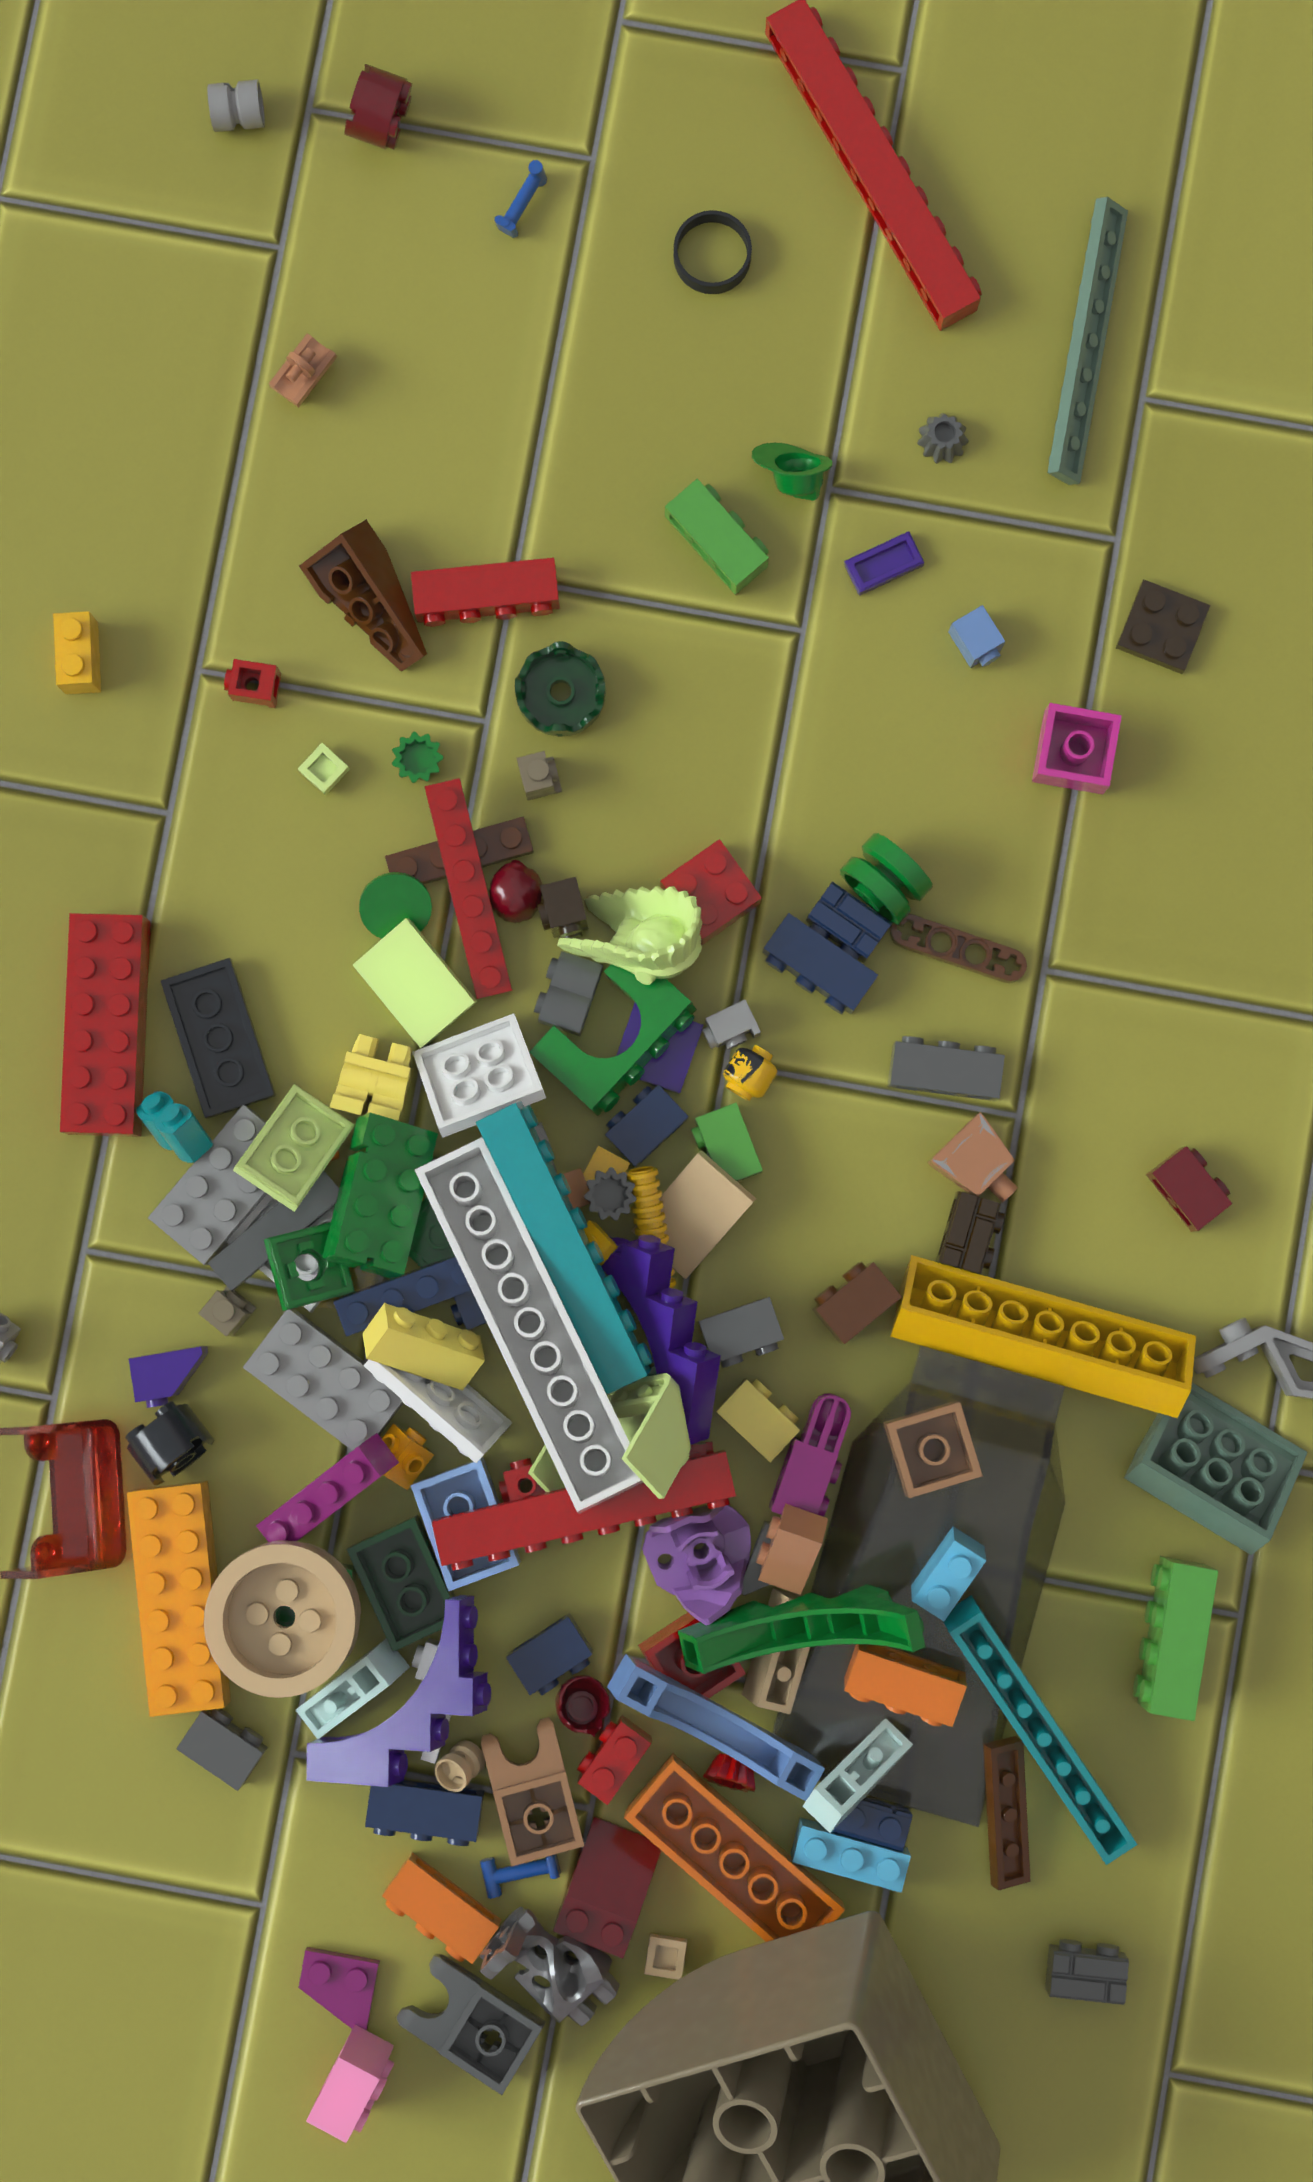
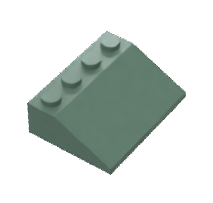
M1192 1383L1191 1392L1178 1418L1161 1413L1157 1414L1139 1445L1124 1478L1252 1555L1271 1540L1308 1452Z

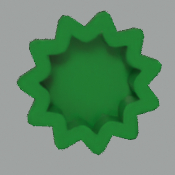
M412 732L410 738L400 737V746L392 749L396 756L392 765L400 768L399 776L401 778L409 776L411 782L416 783L419 778L429 781L431 773H439L440 770L437 763L444 759L443 755L438 753L440 743L431 742L429 734L420 737L416 732Z

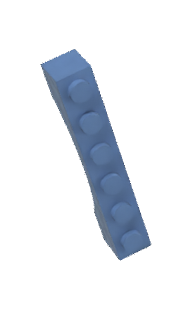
M625 1654L607 1686L616 1700L650 1718L674 1726L708 1743L757 1772L776 1786L804 1801L808 1799L825 1770L823 1765L812 1754L628 1654Z

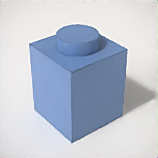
M983 605L953 622L948 631L970 668L978 663L985 667L1001 656L999 651L1002 649L1005 640Z

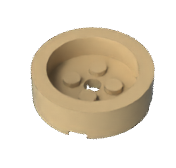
M279 1540L267 1542L234 1559L215 1580L209 1592L204 1610V1632L209 1651L221 1671L232 1682L251 1693L274 1698L304 1694L326 1682L345 1663L351 1654L358 1638L361 1605L359 1595L351 1576L344 1566L324 1549L310 1543ZM288 1606L294 1611L295 1621L291 1626L285 1627L277 1624L275 1614L279 1607Z

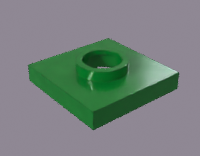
M331 1222L264 1239L282 1311L355 1292L349 1267L322 1259ZM302 1254L311 1255L318 1263V1273L310 1281H304L298 1277L300 1275L296 1269L295 1259Z

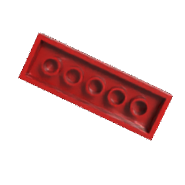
M69 913L60 1112L61 1133L68 1135L142 1136V1120L137 1115L136 1108L143 1101L151 923L143 915Z

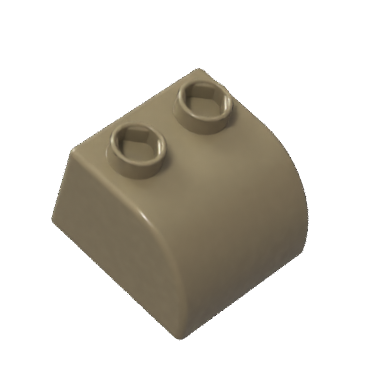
M866 1911L730 1953L701 1966L679 1979L644 2006L615 2036L591 2070L575 2108L615 2182H997L1001 2149L999 2141L883 1918L875 1911Z

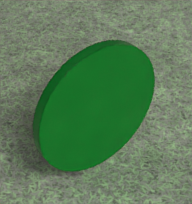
M391 872L382 874L367 884L360 897L359 912L365 927L373 935L382 939L405 918H409L421 932L430 920L432 902L427 888L420 880L406 873Z

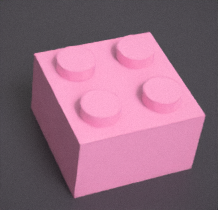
M354 2025L320 2090L306 2122L347 2143L353 2130L360 2133L395 2063L389 2060L394 2045Z

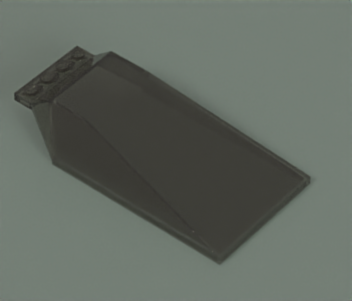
M920 1346L910 1382L851 1441L810 1592L832 1599L866 1584L887 1590L893 1602L918 1610L924 1624L923 1637L925 1648L915 1652L899 1648L894 1649L966 1672L967 1688L953 1727L944 1724L942 1726H933L924 1722L920 1716L908 1712L906 1714H897L888 1710L884 1704L872 1700L870 1702H861L852 1698L848 1692L844 1691V1677L856 1644L810 1647L791 1714L777 1711L772 1733L812 1754L823 1765L825 1770L818 1781L821 1782L886 1718L913 1745L868 1795L979 1827L986 1801L983 1744L1003 1738L1007 1718L948 1632L943 1621L912 1602L911 1585L952 1526L984 1545L987 1561L957 1604L972 1595L1019 1667H1022L1066 1503L1055 1423L1065 1386ZM952 1401H959L983 1476L908 1498L905 1496L883 1422Z

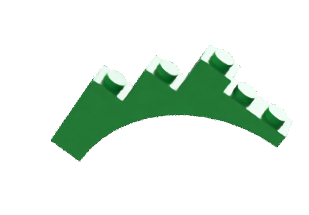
M869 1584L832 1599L810 1592L775 1607L751 1601L729 1610L710 1625L698 1622L678 1630L685 1666L703 1674L758 1656L814 1646L868 1644L899 1648L910 1652L925 1648L923 1637L924 1624L918 1610L893 1602L887 1590Z

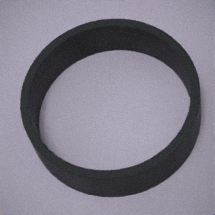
M709 210L697 213L681 225L675 236L673 254L675 269L682 281L695 291L704 294L727 292L736 287L745 278L749 270L752 253L751 239L745 226L737 218L726 212ZM704 223H720L735 230L744 241L747 250L746 261L739 272L725 281L715 283L700 281L691 276L683 268L679 260L678 248L683 237L692 228Z

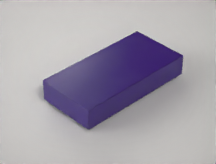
M908 531L845 560L844 566L860 596L923 567L924 560Z

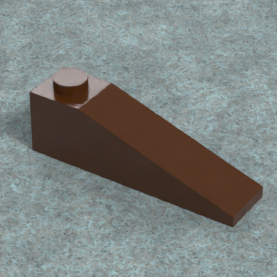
M367 519L341 533L299 565L319 597L327 604L333 602L346 614L344 620L352 627L357 624L368 634L370 644L401 672L427 655L387 549Z

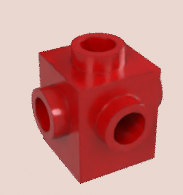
M531 1458L509 1463L511 1470L503 1472L505 1480L499 1481L503 1502L545 1493L544 1489L528 1474L533 1465ZM530 1479L533 1485L532 1489L527 1493H523L520 1484L523 1480Z

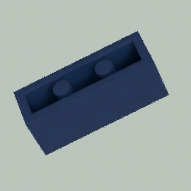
M790 913L786 915L762 952L767 956L765 962L780 973H783L785 969L797 977L794 982L811 994L816 990L827 998L824 1003L839 1014H843L844 1011L852 1014L878 977V974Z
M405 1779L390 1787L371 1786L365 1827L374 1828L373 1833L382 1836H395L396 1831L411 1833L410 1838L414 1840L432 1841L433 1836L447 1838V1843L451 1845L469 1846V1841L476 1842L479 1835L485 1790L464 1788L460 1792H451L440 1784Z

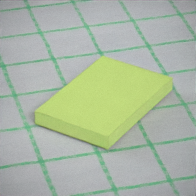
M405 918L353 964L354 968L420 1048L427 1046L477 1003V1000L409 918Z
M294 1084L235 1165L233 1171L295 1212L348 1137L355 1124Z

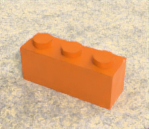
M856 1644L844 1677V1691L848 1692L852 1698L861 1702H870L872 1700L884 1704L888 1710L897 1714H906L908 1712L920 1716L924 1722L933 1726H942L944 1724L953 1727L967 1688L966 1672L880 1645Z
M413 1852L382 1895L387 1900L386 1906L392 1912L401 1917L405 1914L417 1922L415 1927L420 1933L432 1940L434 1937L438 1938L447 1945L445 1950L460 1962L466 1959L473 1964L498 1930L501 1919Z

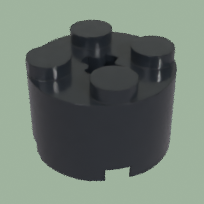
M173 1401L168 1402L155 1413L157 1418L146 1427L144 1424L137 1426L125 1437L129 1442L127 1450L153 1485L165 1482L161 1476L169 1471L173 1477L184 1471L207 1451L203 1446L204 1443L212 1445L214 1442V1438L188 1404L176 1406Z

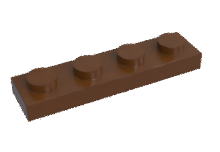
M524 816L473 831L482 868L534 853ZM438 841L385 856L389 873H406L417 878L423 884L447 878Z
M1017 1736L983 1744L991 1885L998 1891L1031 1882L1024 1743Z

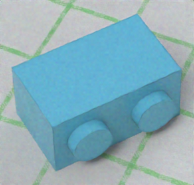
M952 1526L911 1585L912 1602L940 1620L945 1621L987 1561L985 1546Z

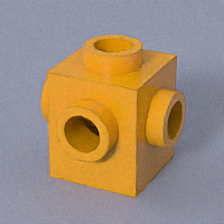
M393 1423L381 1439L399 1463L383 1476L408 1490L433 1458L434 1454L424 1446L427 1439L412 1427L405 1431Z

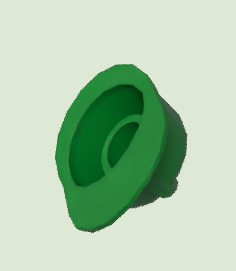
M764 443L752 450V459L755 463L773 472L778 490L795 498L812 501L818 499L820 488L823 484L824 472L828 471L833 465V461L829 457L814 454L786 443Z

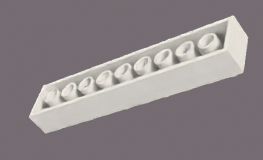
M483 1137L415 1169L576 1511L580 1514L643 1483L621 1459L630 1442Z

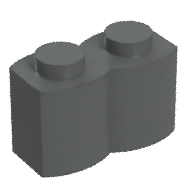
M561 951L559 959L552 958L546 974V978L551 980L547 993L540 992L534 1012L540 1014L538 1018L539 1023L550 1027L555 1026L559 1030L580 1036L603 972V965Z

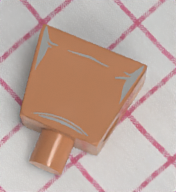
M981 1112L976 1114L927 1162L932 1168L971 1195L979 1196L988 1188L1003 1203L1018 1188L1003 1173L1015 1160Z

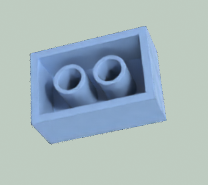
M484 1457L477 1463L472 1461L411 1485L448 1591L519 1566L521 1559L517 1549L509 1550L510 1557L489 1562L487 1556L473 1559V1566L452 1571L451 1564L441 1566L432 1521L436 1518L500 1503Z

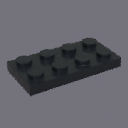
M227 958L161 980L204 1117L209 1119L239 1109L242 1105L248 1106L275 1097L273 1084L232 959Z

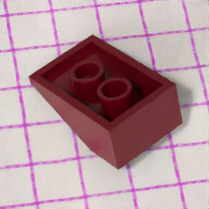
M594 1816L555 1919L553 1932L574 1938L576 1941L623 1959L637 1924L661 1850L643 1834Z

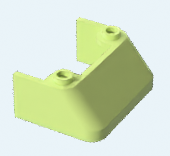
M667 1373L643 1377L612 1393L606 1394L630 1442L621 1459L659 1499L665 1498L679 1470L688 1461L691 1449L680 1388ZM544 1445L528 1474L545 1492L565 1488L554 1462Z

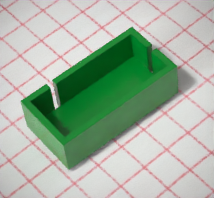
M371 1112L357 1118L349 1150L356 1152L366 1148V1152L360 1151L347 1157L322 1256L323 1260L352 1268L360 1266L362 1271L390 1279L404 1275L424 1195V1189L415 1169L432 1161L438 1133Z

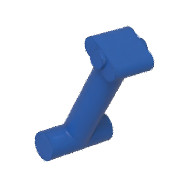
M538 160L530 162L528 166L530 173L505 216L497 215L495 217L498 229L512 238L518 236V230L515 225L537 188L547 183V176L543 165Z
M557 1854L548 1856L545 1859L498 1869L496 1868L494 1857L480 1860L488 1899L502 1895L500 1887L502 1883L549 1874L550 1879H556L561 1874Z

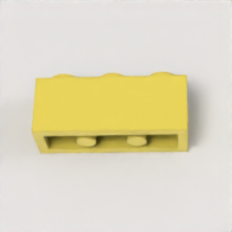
M387 1303L382 1305L362 1333L366 1359L462 1391L485 1361L480 1335Z

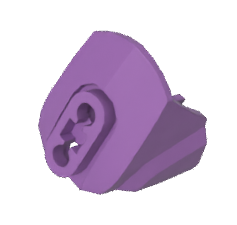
M705 1505L693 1509L694 1513L689 1515L661 1519L649 1526L642 1547L657 1586L675 1595L682 1607L704 1625L712 1624L727 1613L736 1598L741 1595L744 1575L750 1557L751 1535L749 1524L730 1505L714 1509H708V1506ZM705 1543L701 1549H694L697 1544ZM662 1554L671 1555V1559L665 1564L658 1562V1558Z

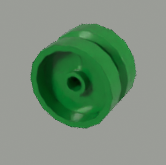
M873 833L862 845L863 856L866 860L851 857L840 869V875L849 887L874 911L891 923L899 925L911 912L907 898L921 901L933 888V883L922 868L899 846L885 836Z

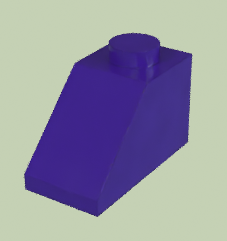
M208 1346L129 1358L135 1403L146 1401L147 1408L162 1406L169 1402L168 1397L179 1395L208 1355Z

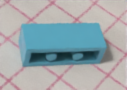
M801 1817L790 1853L793 1863L902 1893L911 1858L910 1852L905 1846L902 1852L833 1831L829 1833L819 1822Z

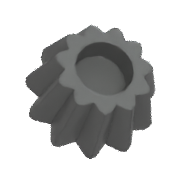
M941 413L939 417H928L927 425L919 428L922 437L918 440L917 444L924 447L923 456H933L936 464L943 459L948 463H952L954 456L963 455L962 446L966 445L969 440L964 434L966 427L958 422L956 416L948 418L946 414Z
M611 1167L606 1173L596 1171L595 1180H588L586 1182L589 1191L584 1194V1198L591 1202L589 1211L597 1212L601 1220L610 1216L613 1220L617 1221L621 1213H630L629 1204L636 1201V1197L631 1193L635 1184L627 1182L626 1172L617 1174L614 1168Z

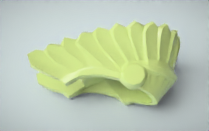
M655 886L652 890L645 887H640L638 890L629 888L625 893L616 889L613 894L604 892L600 897L591 895L584 899L586 906L590 912L607 923L616 932L611 941L608 943L599 940L565 937L559 938L557 944L564 951L574 955L591 957L596 962L612 964L633 973L642 984L650 985L656 979H669L680 975L698 958L702 949L700 936L702 926L701 907L697 906L695 896H689L687 891L678 892L674 886L666 890L659 886Z

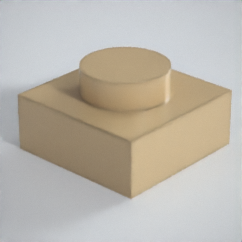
M650 1933L644 1974L677 1980L681 1979L687 1939Z

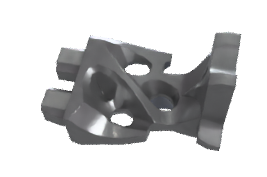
M523 1907L517 1908L505 1919L479 1956L483 1959L480 1972L491 1980L506 1965L513 1961H517L526 1967L525 1970H520L514 1978L558 2023L568 2016L580 2026L585 2025L595 2014L597 2008L587 1997L593 1994L604 2005H607L617 1995L620 1986L608 1972L612 1963V1959L608 1954L568 1936L560 1939L554 1937L544 1930L531 1910L524 1909ZM568 1950L572 1951L577 1958L569 1956L565 1952ZM540 1975L550 1982L551 1986H541L535 1981V1976Z

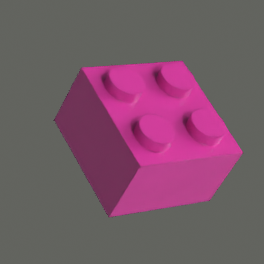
M1049 703L1043 714L1032 782L1103 795L1110 787L1122 715Z

